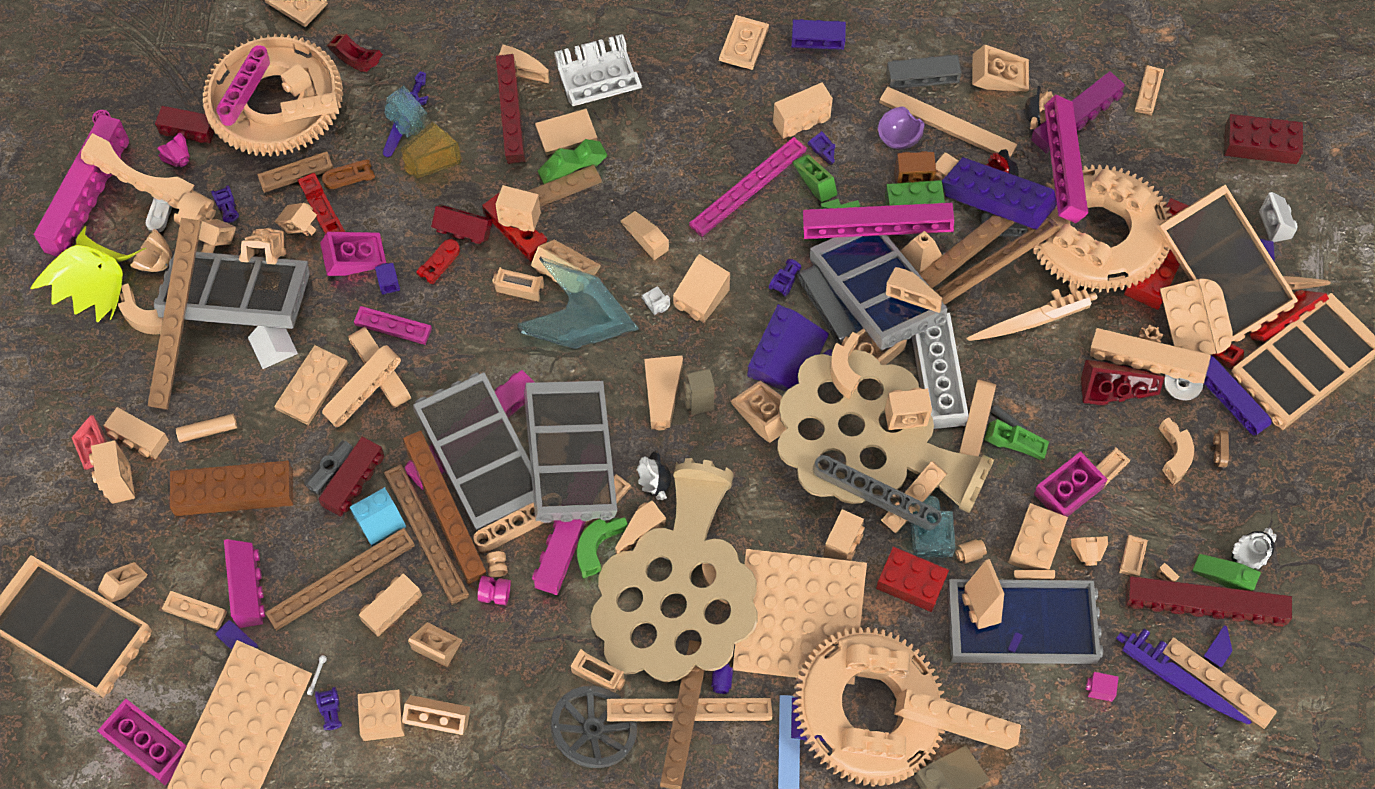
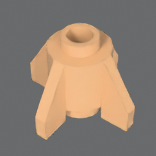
M1108 536L1071 539V547L1080 559V562H1085V566L1097 565V561H1101L1108 546Z

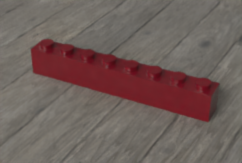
M1130 576L1126 583L1125 606H1131L1133 609L1150 608L1155 612L1166 610L1172 611L1173 614L1190 613L1195 617L1207 615L1212 616L1214 619L1231 618L1236 622L1253 621L1254 624L1272 623L1276 627H1283L1292 620V596Z

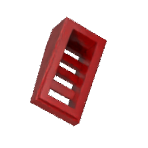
M1231 344L1223 352L1211 354V356L1226 367L1233 369L1243 360L1244 350Z

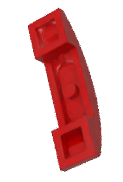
M312 173L298 179L309 205L313 208L312 211L317 215L316 219L324 234L326 235L327 232H345L316 174Z

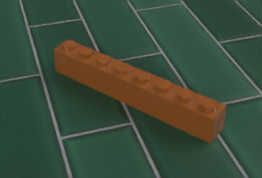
M420 430L404 437L403 445L467 584L481 579L482 576H486V570L422 431Z

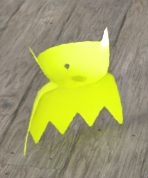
M85 226L77 236V245L62 252L32 284L31 289L52 284V305L72 295L74 314H78L95 304L96 322H99L112 309L111 320L122 286L123 273L118 263L135 256L144 249L130 255L114 252L88 238L85 235Z

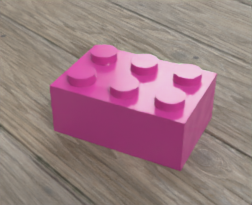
M1080 451L1038 484L1034 495L1048 510L1068 517L1101 491L1108 479Z

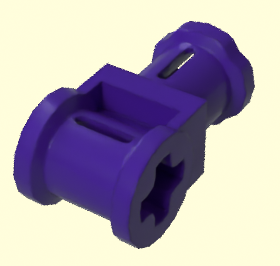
M229 185L218 191L212 190L211 193L220 212L222 211L223 221L233 222L237 220L239 213L235 211L234 207L236 205Z
M787 259L785 268L783 270L780 269L772 278L769 289H774L786 297L794 283L795 274L802 268L801 265L793 259Z
M332 687V690L324 692L315 691L319 712L324 717V730L340 728L342 722L339 721L338 717L340 702L336 687Z

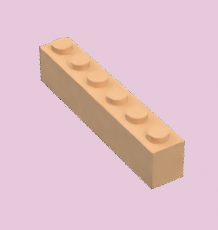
M1099 328L1096 329L1090 356L1097 360L1112 361L1117 365L1124 364L1135 369H1145L1155 374L1162 373L1172 378H1183L1193 383L1203 384L1211 357L1209 354Z
M909 689L897 695L894 715L1006 750L1018 745L1020 724Z

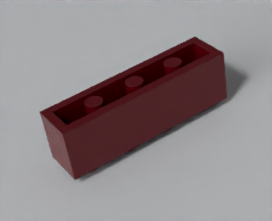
M362 436L318 500L321 506L340 517L344 512H348L352 505V500L361 493L363 484L371 479L374 468L382 463L384 459L382 447Z

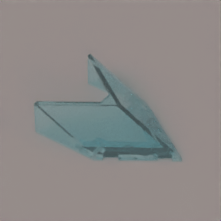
M540 256L539 260L566 292L569 300L564 310L518 323L517 328L522 334L576 349L582 345L599 342L639 329L597 276Z

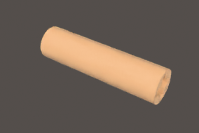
M229 414L177 427L176 434L179 443L237 429L235 415Z

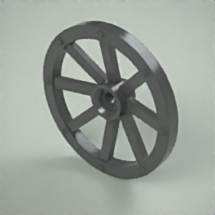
M583 686L573 689L558 701L552 713L550 723L551 734L558 749L571 761L589 768L609 767L623 760L632 749L636 740L637 722L627 721L625 723L604 725L603 722L607 719V709L599 718L595 717L593 696L605 699L623 698L615 692L598 686ZM582 696L587 697V720L570 701ZM565 708L582 726L559 724V716L562 709ZM629 730L628 739L624 746L603 734ZM561 732L580 733L583 735L569 747L563 739ZM597 739L618 752L612 756L601 758ZM587 740H590L594 758L583 756L576 751Z

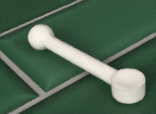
M324 655L319 657V665L311 686L308 688L307 695L312 696L322 665L327 661Z

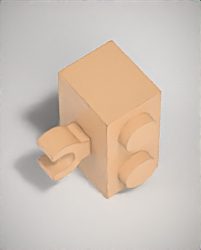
M306 203L291 204L284 208L275 220V223L287 234L302 232L306 236L309 234L312 236L316 229L310 224L317 215L312 211L313 208Z

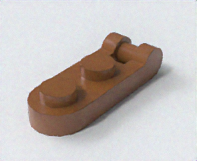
M362 160L326 171L322 176V181L326 188L336 189L359 181L372 180L375 178L373 170H371L370 160Z

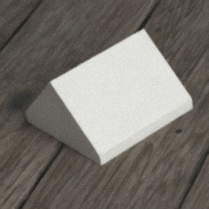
M257 326L248 337L262 369L298 354L286 328Z

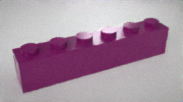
M1109 71L1072 100L1076 129L1078 131L1085 126L1087 121L1094 120L1100 111H1105L1114 100L1118 101L1123 96L1125 84L1112 72ZM1045 121L1033 131L1031 140L1047 154L1050 151Z

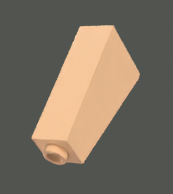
M683 356L644 359L651 429L665 430L671 426L683 369Z

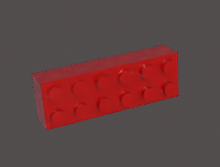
M1172 198L1169 199L1166 208L1170 209L1169 214H1172V216L1188 207V205ZM1200 211L1173 228L1172 240L1183 258L1205 212ZM1171 249L1163 264L1160 265L1159 269H1156L1154 274H1150L1149 278L1145 277L1143 282L1138 281L1137 285L1132 283L1130 288H1126L1124 295L1159 310L1163 302L1160 288L1171 285L1180 266Z

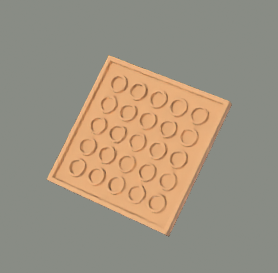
M746 549L744 565L752 571L757 581V593L753 602L758 611V623L754 632L747 639L735 644L733 670L797 678L801 676L798 673L800 669H803L801 665L818 644H821L825 639L827 640L831 635L834 636L837 632L842 633L844 630L849 632L851 628H854L856 631L860 627L867 563ZM839 645L835 646V649L830 651L824 658L826 659L835 652ZM855 677L851 678L847 684L854 685Z

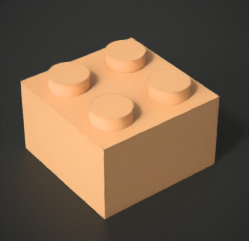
M503 185L496 201L498 222L507 227L513 226L523 231L529 230L534 232L541 214L539 195Z
M913 388L909 391L894 390L888 394L884 408L888 430L927 426L932 412L928 388Z
M842 509L826 541L823 557L852 561L857 544H860L864 535L865 527L862 526L864 519Z
M399 689L358 694L360 736L363 741L405 736L404 723H402L403 701Z

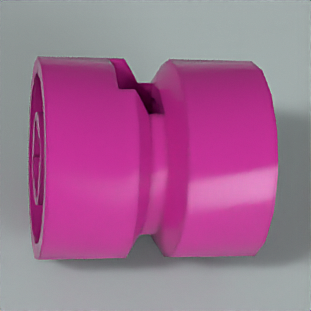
M482 576L478 588V601L490 603L493 600L495 604L506 606L510 595L511 580L499 578L495 581L494 577Z

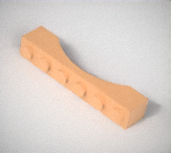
M93 133L81 150V159L85 163L99 167L106 174L111 173L117 176L120 181L128 182L134 185L136 189L150 193L155 199H162L168 202L173 208H177L179 201L185 193H192L191 190L194 189L193 184L179 177H153L132 169L117 156L109 141Z

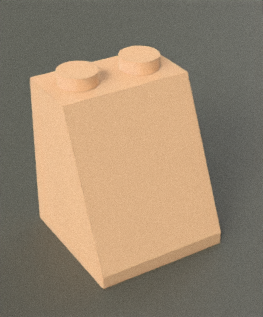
M699 254L673 295L674 306L678 310H684L690 314L694 320H700L704 323L729 292L730 272Z

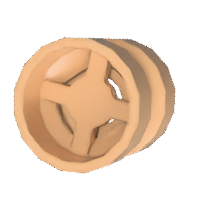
M496 551L486 555V562L489 564L488 576L501 577L508 573L504 552Z

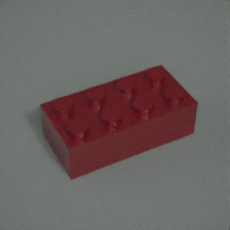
M1236 114L1229 115L1225 124L1224 156L1289 164L1298 163L1303 153V122Z

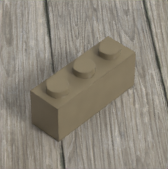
M710 369L687 374V381L684 382L686 409H690L691 415L713 411L715 386Z

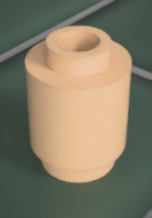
M976 539L958 545V550L955 551L958 561H962L964 564L981 559L987 554L984 542Z

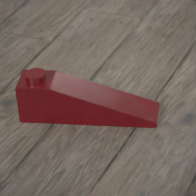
M1085 360L1081 375L1083 403L1106 405L1108 402H1122L1125 399L1135 397L1144 398L1160 395L1165 376L1107 362Z

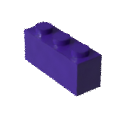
M793 20L791 47L844 50L846 22Z

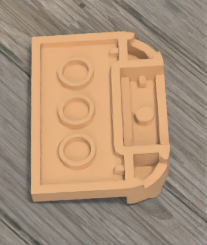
M1200 278L1160 288L1175 347L1211 355L1221 353L1231 345L1232 328L1223 292L1216 282Z

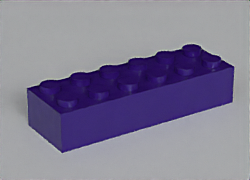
M964 157L960 159L942 180L946 197L1035 230L1039 228L1057 206L1054 189Z

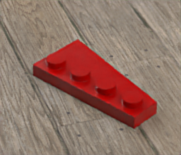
M1304 290L1296 291L1294 295L1298 301L1293 304L1294 307L1287 312L1282 310L1277 314L1278 317L1270 322L1266 320L1261 323L1262 327L1249 333L1252 340L1267 341L1285 329V324L1299 320L1301 313L1305 311L1311 312L1316 308L1315 304L1320 301L1324 303L1329 300L1327 293Z

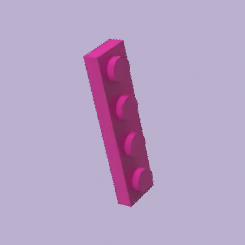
M360 306L354 320L355 326L365 327L366 329L426 345L432 330L431 325Z

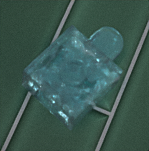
M404 85L386 98L385 115L390 121L393 120L398 131L402 135L405 134L407 138L414 135L421 144L426 142V139L428 140L432 137L430 131L425 127L427 112Z
M929 496L923 502L940 511L938 498ZM940 511L942 515L941 522L933 530H926L911 523L913 555L917 557H953L956 549L953 511ZM927 516V520L930 523L936 522L933 516Z

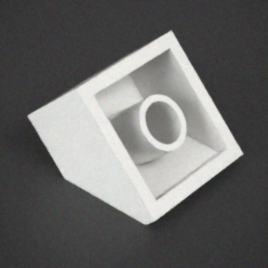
M1273 192L1268 193L1259 213L1270 241L1277 242L1292 239L1297 231V223L1292 218L1290 206L1287 205L1285 198Z

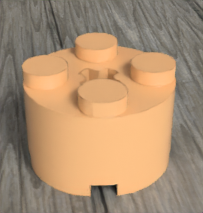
M191 190L192 193H185L177 205V208L180 210L178 214H174V221L180 225L181 217L194 220L213 219L216 210L213 209V200L194 190Z

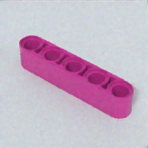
M257 45L251 49L219 102L216 110L223 125L230 126L236 122L269 67L270 58L264 46Z

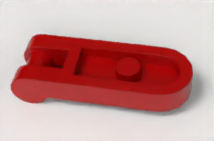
M453 239L445 240L425 264L418 268L416 274L421 278L425 277L430 284H434L459 255L460 247L458 242Z

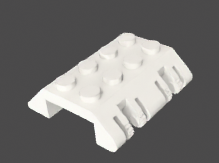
M623 34L615 36L616 45L614 38L609 37L610 52L605 51V44L602 39L598 40L600 53L596 41L581 45L584 58H582L579 45L575 46L576 61L571 60L568 48L564 49L566 62L562 50L554 52L558 72L568 101L572 106L642 88L638 74L633 71Z

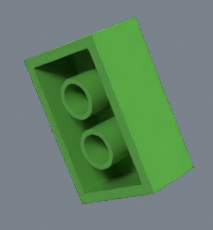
M942 181L887 184L885 191L886 206L945 203Z

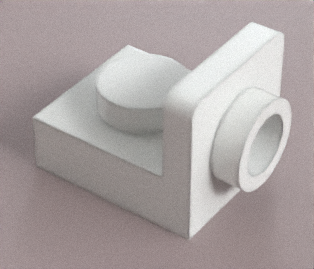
M658 286L642 295L643 301L654 315L659 312H665L670 306L669 296H665Z

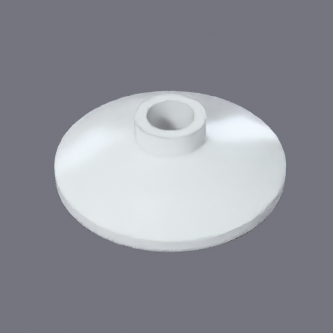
M1165 375L1164 385L1168 393L1179 400L1194 399L1203 388V383H1193L1187 379L1172 378L1169 375Z

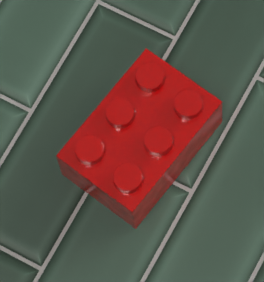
M893 547L878 580L876 589L932 612L949 570Z

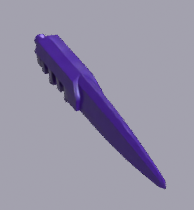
M1143 629L1139 636L1132 633L1128 638L1121 632L1116 639L1124 644L1122 651L1173 686L1223 714L1245 724L1252 723L1203 683L1173 662L1168 663L1170 658L1163 654L1167 644L1160 641L1156 648L1152 647L1151 644L1145 642L1150 634L1146 629Z

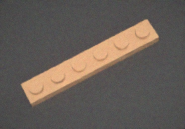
M1174 637L1163 651V654L1170 658V662H1173L1203 683L1263 729L1267 727L1277 711Z

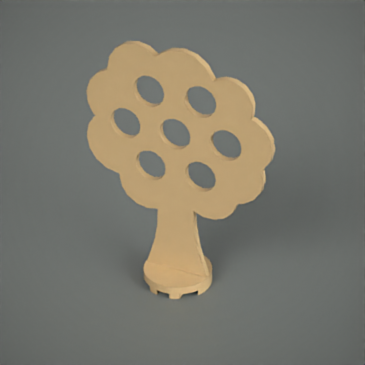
M853 350L848 358L850 368L861 376L860 381L869 378L877 380L883 387V394L876 400H866L859 395L856 388L850 399L843 396L841 401L829 404L819 398L817 390L821 384L833 382L830 375L832 356L825 354L814 355L804 361L798 373L799 384L788 389L781 398L779 414L781 422L787 429L778 440L777 451L780 458L787 465L798 468V480L806 491L819 497L835 496L842 502L850 504L866 501L817 477L813 473L815 460L824 452L830 450L841 453L845 458L847 466L897 490L906 479L907 469L920 475L929 463L934 461L948 473L937 487L959 506V509L970 513L994 459L985 455L980 457L956 453L927 443L932 437L934 429L933 417L931 415L927 426L904 428L896 433L886 432L879 424V417L885 412L884 408L889 393L894 390L909 391L913 388H919L918 381L911 372L893 364L881 365L873 355L865 351ZM847 414L860 417L864 422L865 428L863 432L853 437L843 434L838 427V421L841 417ZM806 418L817 419L824 426V434L817 440H807L798 432L799 423ZM867 447L879 448L886 456V463L880 469H868L861 463L860 453ZM842 472L836 473V475H837L838 478H840V479H844V478H845L844 473H842ZM854 481L855 486L863 487L861 481ZM872 490L873 494L881 495V492L879 490Z
M685 458V462L681 464L676 462L673 474L677 499L674 530L654 528L646 532L638 540L633 551H622L611 556L600 571L598 586L602 597L599 598L593 607L591 625L596 635L605 642L604 655L608 664L623 671L624 674H636L645 670L654 679L670 682L687 676L695 666L706 671L721 669L732 658L734 644L747 639L754 632L758 623V611L753 602L757 593V581L754 574L748 567L740 563L739 555L730 543L721 539L706 540L716 509L726 491L731 488L734 476L733 472L727 467L723 471L716 468L713 462L709 460H703V464L695 463L692 458ZM664 557L669 559L672 563L670 576L660 582L649 579L647 575L649 564L656 558ZM705 563L714 566L716 578L710 586L699 588L692 584L691 573L696 566ZM635 587L640 589L643 594L641 606L632 612L622 611L618 606L620 594L627 588ZM671 594H681L687 601L685 612L677 618L665 617L661 611L663 600ZM714 600H725L731 606L729 618L722 624L714 625L709 623L705 618L707 606ZM649 623L657 630L655 642L647 648L640 649L635 647L631 640L633 630L641 624ZM686 630L697 631L702 638L700 649L692 655L680 654L676 649L678 636Z

